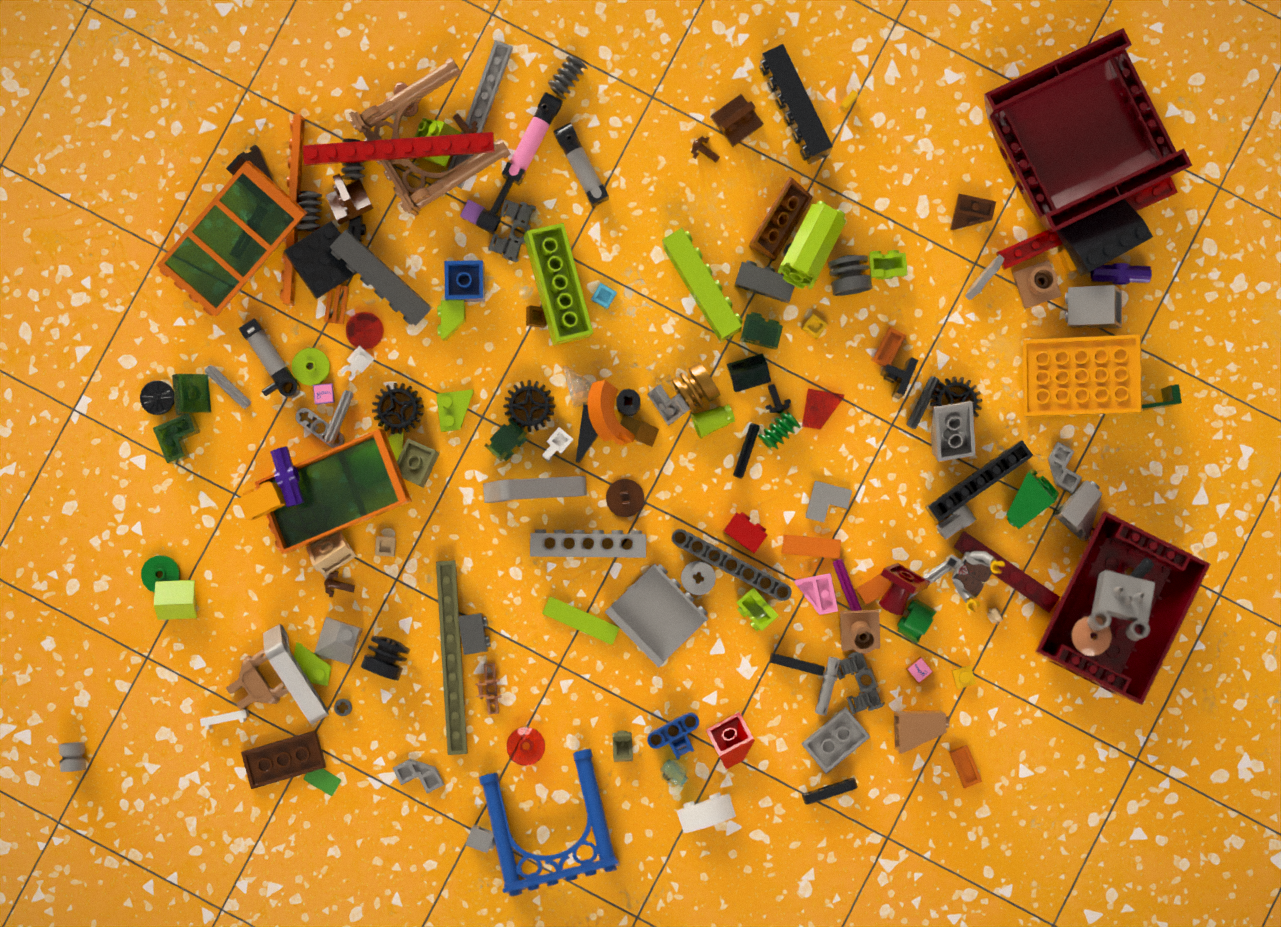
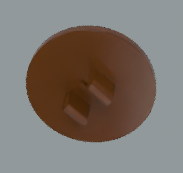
M617 480L607 491V506L617 516H633L643 506V490L633 480Z

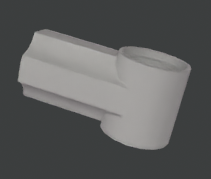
M964 504L935 527L946 540L977 519L968 506Z

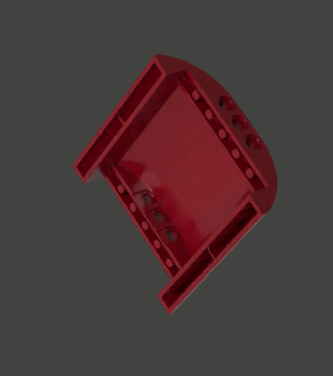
M1124 28L984 94L987 118L1001 155L1026 204L1037 220L1052 233L1193 166L1184 148L1176 151L1127 53L1132 43Z

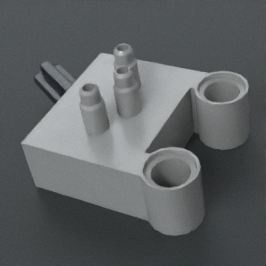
M1144 558L1129 576L1108 570L1099 573L1092 614L1087 620L1088 626L1092 630L1099 631L1107 627L1111 622L1110 616L1133 621L1126 628V635L1129 639L1137 641L1148 635V619L1155 583L1143 580L1142 578L1154 566L1151 559ZM1096 616L1102 619V625L1096 622ZM1135 626H1137V627L1140 628V630H1141V634H1140V635H1138V634L1135 633V631H1134V627H1135Z

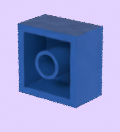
M444 261L445 300L485 302L484 261Z

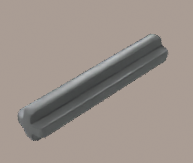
M931 376L907 422L909 428H917L931 400V395L934 394V388H937L940 382L937 377Z

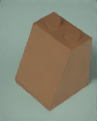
M940 710L894 711L895 750L899 753H905L945 734L946 728L950 726L949 716H946V713Z

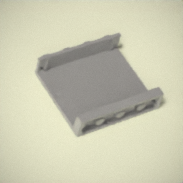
M654 564L605 613L659 668L673 652L708 620L706 617L708 612L701 605L698 608L693 603L695 599L688 592L684 594L679 589L681 585L674 577L670 580L666 576L668 571L661 564L658 566Z

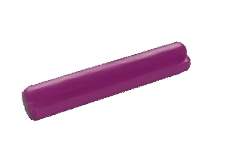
M843 560L833 561L834 569L850 610H862Z

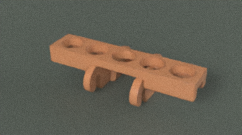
M495 663L484 664L485 683L478 681L479 683L475 684L479 690V695L476 697H480V699L486 697L488 715L499 714L498 698L502 697L497 694V682H500V679H496ZM488 666H492V673L487 672ZM492 675L493 679L488 680V676ZM482 685H486L487 694H483ZM490 685L495 686L494 692L488 691ZM490 705H495V712H492L490 710Z

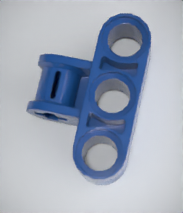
M688 712L654 729L648 734L647 741L649 746L653 749H658L669 744L677 760L689 751L694 752L695 750L686 734L698 727V716L693 712ZM689 716H693L696 719L695 725L691 727L685 724V719ZM672 725L679 728V732L674 736L668 733V728ZM654 734H658L662 738L661 742L657 745L653 744L650 740Z

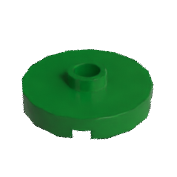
M157 555L151 557L144 563L141 570L143 585L155 593L156 581L180 580L179 565L168 556ZM159 571H162L163 576L161 578L157 576V573Z

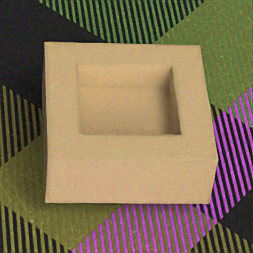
M376 536L375 555L395 557L396 537Z

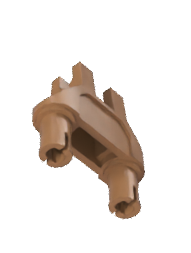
M264 649L253 656H246L243 660L238 680L226 687L229 694H233L242 687L249 694L236 703L240 710L253 702L277 704L280 698L289 692L287 688H284L283 682L275 688L270 687L258 669L259 665L268 660L266 655L263 656L265 654Z

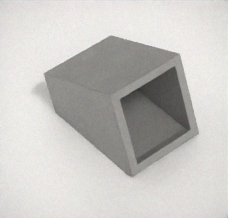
M1115 285L1068 287V293H1065V302L1068 304V311L1065 312V321L1068 323V326L1072 328H1122L1121 289Z

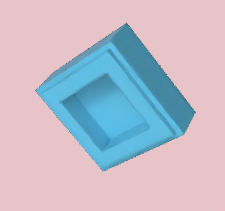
M600 283L591 300L608 309L617 292Z

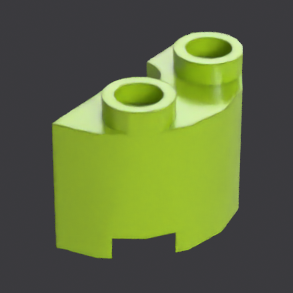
M899 250L888 251L887 255L881 254V251L869 252L871 279H893L896 276L904 277L908 275L906 253H899Z
M754 587L736 602L739 606L737 608L738 612L744 618L748 616L752 620L749 624L756 632L759 630L763 631L779 616Z

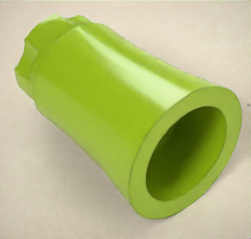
M729 404L691 414L693 425L700 439L720 428L728 426L729 423L735 422V417Z

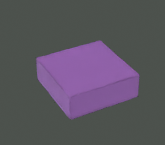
M468 199L460 217L476 225L479 215L486 208Z

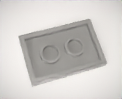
M844 707L801 744L827 774L868 740L870 735L850 711Z

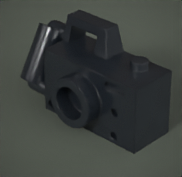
M362 214L349 220L348 230L361 242L363 241V235H366V224H363Z

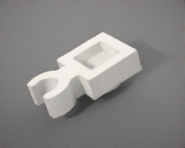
M359 345L347 358L350 364L342 367L340 372L344 374L348 370L351 371V375L348 377L351 381L355 378V372L359 370L362 373L374 360V357Z

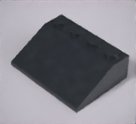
M1125 199L1056 231L1081 277L1153 237L1145 221Z

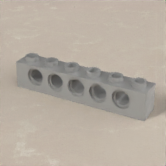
M535 529V533H530V556L646 558V534H642V531L632 530L631 534H623V530H612V534H604V530H592V534H585V530H573V534H568L566 530H554V533H546L544 529ZM547 538L555 540V546L551 549L545 546ZM567 538H572L575 542L574 547L571 549H567L564 546V541ZM586 538H591L594 541V546L591 549H585L583 546V541ZM610 538L613 541L611 549L603 548L602 542L604 539ZM626 538L630 539L633 543L632 547L628 550L623 549L621 546L622 540Z

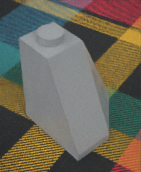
M1088 480L1083 481L1053 515L1081 541H1086L1090 536L1102 492L1099 491L1100 487L1095 482H1089Z

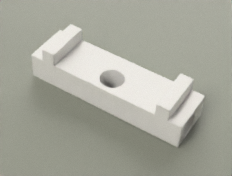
M246 709L200 719L201 727L205 726L207 730L212 728V724L237 719L242 723L249 717V711Z

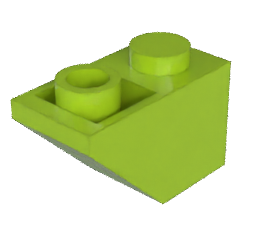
M441 300V305L437 307V315L441 317V324L437 326L438 336H441L442 341H447L466 322L464 300Z

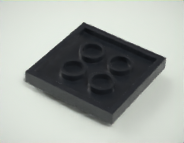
M332 221L283 251L316 300L357 274L356 271L353 273L345 266L347 263L342 258L339 260L331 253L332 249L330 246L341 235Z

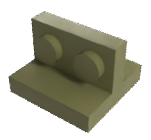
M408 438L397 460L403 479L424 488L440 452Z

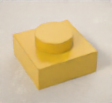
M971 665L951 670L957 689L976 684Z

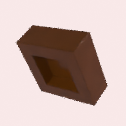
M531 305L526 307V326L545 328L547 326L543 307Z

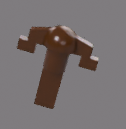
M459 113L452 117L464 134L476 133L478 130L476 126L478 123L476 121L471 123L472 128L470 129Z
M702 136L695 140L692 144L691 153L693 158L696 159L699 155L696 151L699 150L716 163L720 156L702 144V142L707 143L710 139L709 137L704 138Z
M338 571L330 573L324 582L325 593L329 594V597L332 598L334 591H330L331 588L354 593L355 585L333 580L334 577H338Z

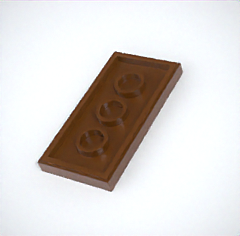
M316 730L241 752L251 789L327 767Z

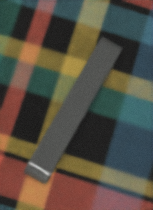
M678 529L672 534V542L677 547L773 598L786 601L791 597L792 591L790 586L683 529ZM677 533L685 534L686 540L684 543H677L675 541ZM696 541L703 545L702 551L698 553L692 550V544ZM713 550L717 551L720 555L718 561L715 562L709 558V553ZM730 559L734 560L737 564L733 571L728 570L726 567V562ZM747 568L751 569L754 574L750 580L745 579L743 576V572ZM764 577L768 578L771 583L767 589L762 588L760 585V581ZM782 586L788 592L784 598L779 597L777 594V590Z

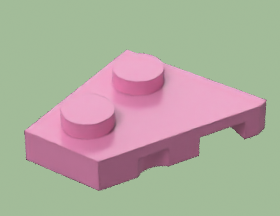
M831 573L794 580L796 586L799 587L819 615L839 611Z

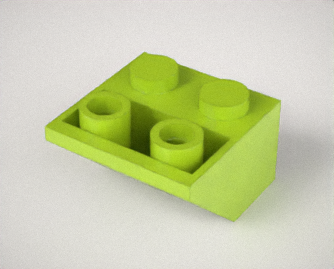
M423 118L418 125V130L414 137L454 135L461 132L445 122ZM450 156L424 157L421 159L445 167Z

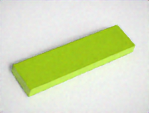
M551 596L542 614L610 645H613L620 627Z

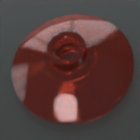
M518 728L511 733L507 740V753L511 760L518 765H533L544 754V738L534 728ZM524 742H528L530 744L529 749L523 748Z

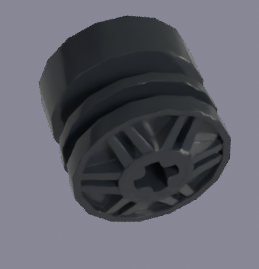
M373 635L371 641L377 643L378 646H368L375 654H366L361 667L374 674L398 681L403 668L396 664L397 660H407L406 657L400 655V652L409 654L411 649L397 640Z

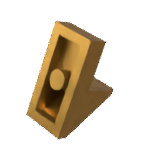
M623 415L620 424L635 435L634 440L653 447L659 429L646 422Z

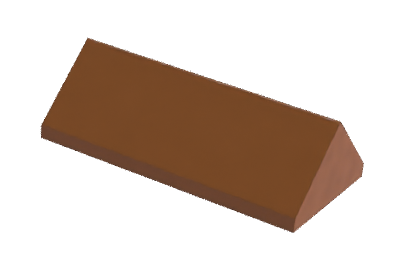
M789 177L749 245L750 248L773 261L777 258L813 198L792 177Z

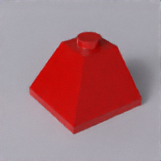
M740 712L706 729L726 770L742 762L755 741Z

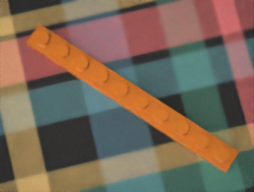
M293 114V120L290 121L292 139H289L291 157L288 158L290 176L287 177L289 196L297 203L300 202L298 196L301 195L299 191H301L305 129V118L301 114ZM285 214L284 221L288 227L294 218L289 214ZM296 228L284 240L286 249L298 242L299 230ZM283 253L282 261L285 263V268L281 272V280L284 282V285L280 291V300L286 306H294L296 270Z

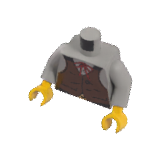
M986 551L966 552L962 559L951 555L946 565L955 569L952 575L953 584L961 598L965 601L968 611L975 612L973 604L976 607L981 606V603L973 600V597L977 598L992 573H1002L998 566H1005L1003 561L997 562Z

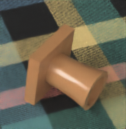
M1049 260L1012 273L1024 309L1062 296L1057 284V275L1052 269Z
M878 609L840 611L842 651L855 650L865 654L874 649H880Z

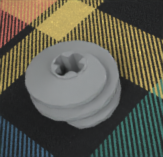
M703 561L690 562L684 567L681 574L683 587L694 595L708 593L713 588L716 580L715 571L712 566ZM697 572H700L701 576L704 577L703 581H700L699 584L693 579V575H697Z

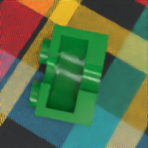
M916 599L915 601L912 600L908 605L907 610L909 613L906 618L902 616L899 620L897 632L918 643L922 634L925 635L934 620L932 618L937 611Z

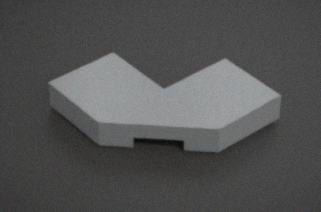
M1056 442L1047 458L1056 486L1073 494L1082 479L1081 476L1066 468L1075 451L1060 442Z
M408 759L393 767L401 785L419 777L427 794L445 785L435 766Z

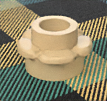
M997 607L989 608L987 616L990 622L999 625V622L1004 620Z

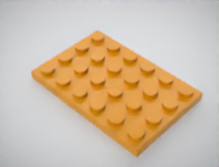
M1140 334L1023 340V416L1142 413Z

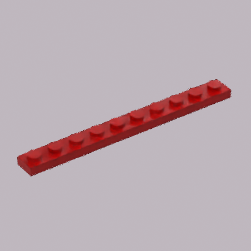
M493 132L303 145L305 166L495 153Z
M1170 176L1124 199L1137 212L1177 194L1178 191ZM1046 230L998 251L996 255L1000 254L1005 258L1001 266L1003 270H1006L1056 248L1063 243L1056 231L1052 233Z

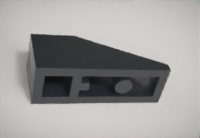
M583 404L576 463L582 461L599 436L591 424L588 405Z

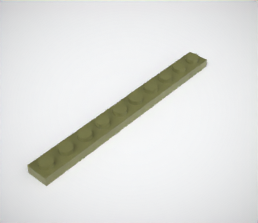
M456 560L436 562L447 752L448 755L467 754Z

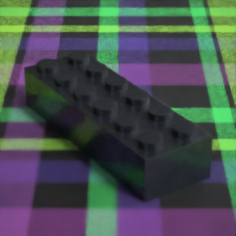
M784 44L762 53L759 66L760 72L763 76L766 75L769 81L767 86L770 92H774L777 98L775 102L778 109H782L785 114L783 119L787 127L790 126L793 131L791 135L795 144L799 143L802 159L804 161L807 160L808 164H811L830 155L833 146Z

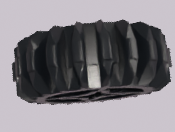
M954 376L952 377V383L946 378L945 384L942 382L938 383L940 389L934 388V392L937 395H931V399L936 400V402H931L930 406H942L941 399L943 393L946 395L948 405L954 403L953 398L956 400L963 397L959 400V403H962L969 396L970 401L973 402V416L978 417L979 414L975 410L982 409L981 406L977 405V403L982 402V399H977L976 396L981 393L980 391L974 393L973 390L977 386L973 385L970 388V380L964 384V377H961L959 382H957V378ZM957 387L963 389L965 392H963L961 395H957L953 391L951 392L948 388Z
M528 380V386H525L524 382L521 381L520 385L522 388L518 389L517 385H514L513 387L516 392L513 393L509 390L508 393L512 397H505V400L510 402L503 405L504 408L510 409L505 412V415H512L508 421L512 422L515 420L516 422L513 425L515 428L521 424V431H524L525 426H528V432H531V426H534L535 430L539 431L538 424H541L543 428L546 427L543 421L550 422L551 419L547 415H554V412L549 410V408H555V404H549V402L554 400V397L547 398L551 391L543 392L546 387L544 384L539 389L538 381L534 383V386H531V380ZM527 391L526 399L523 402L515 403L516 398L521 393ZM532 391L539 393L544 398L545 403L535 402ZM529 397L530 401L532 402V405L535 404V406L531 408L530 416L529 412L527 411L528 409L523 407L525 405H528ZM514 409L524 410L527 421L519 419ZM545 409L540 418L532 421L533 413L536 410Z
M397 383L393 384L394 389L390 385H386L388 391L385 392L383 389H380V392L383 394L382 397L375 395L379 402L372 403V405L378 406V409H372V413L379 414L374 417V420L381 419L378 426L381 427L386 424L384 427L386 432L391 427V434H395L396 429H398L399 434H402V428L409 433V425L415 429L416 425L413 422H421L417 415H424L423 412L418 411V409L424 408L423 404H418V402L422 401V397L415 398L418 395V391L415 390L411 393V386H408L405 390L404 383L401 384L400 389ZM395 394H405L411 400L399 402ZM390 397L391 406L383 412L384 403ZM396 403L399 406L403 405L400 409V414L396 411L393 412L396 409ZM413 405L412 415L406 420L405 412ZM396 415L401 424H392L385 417Z

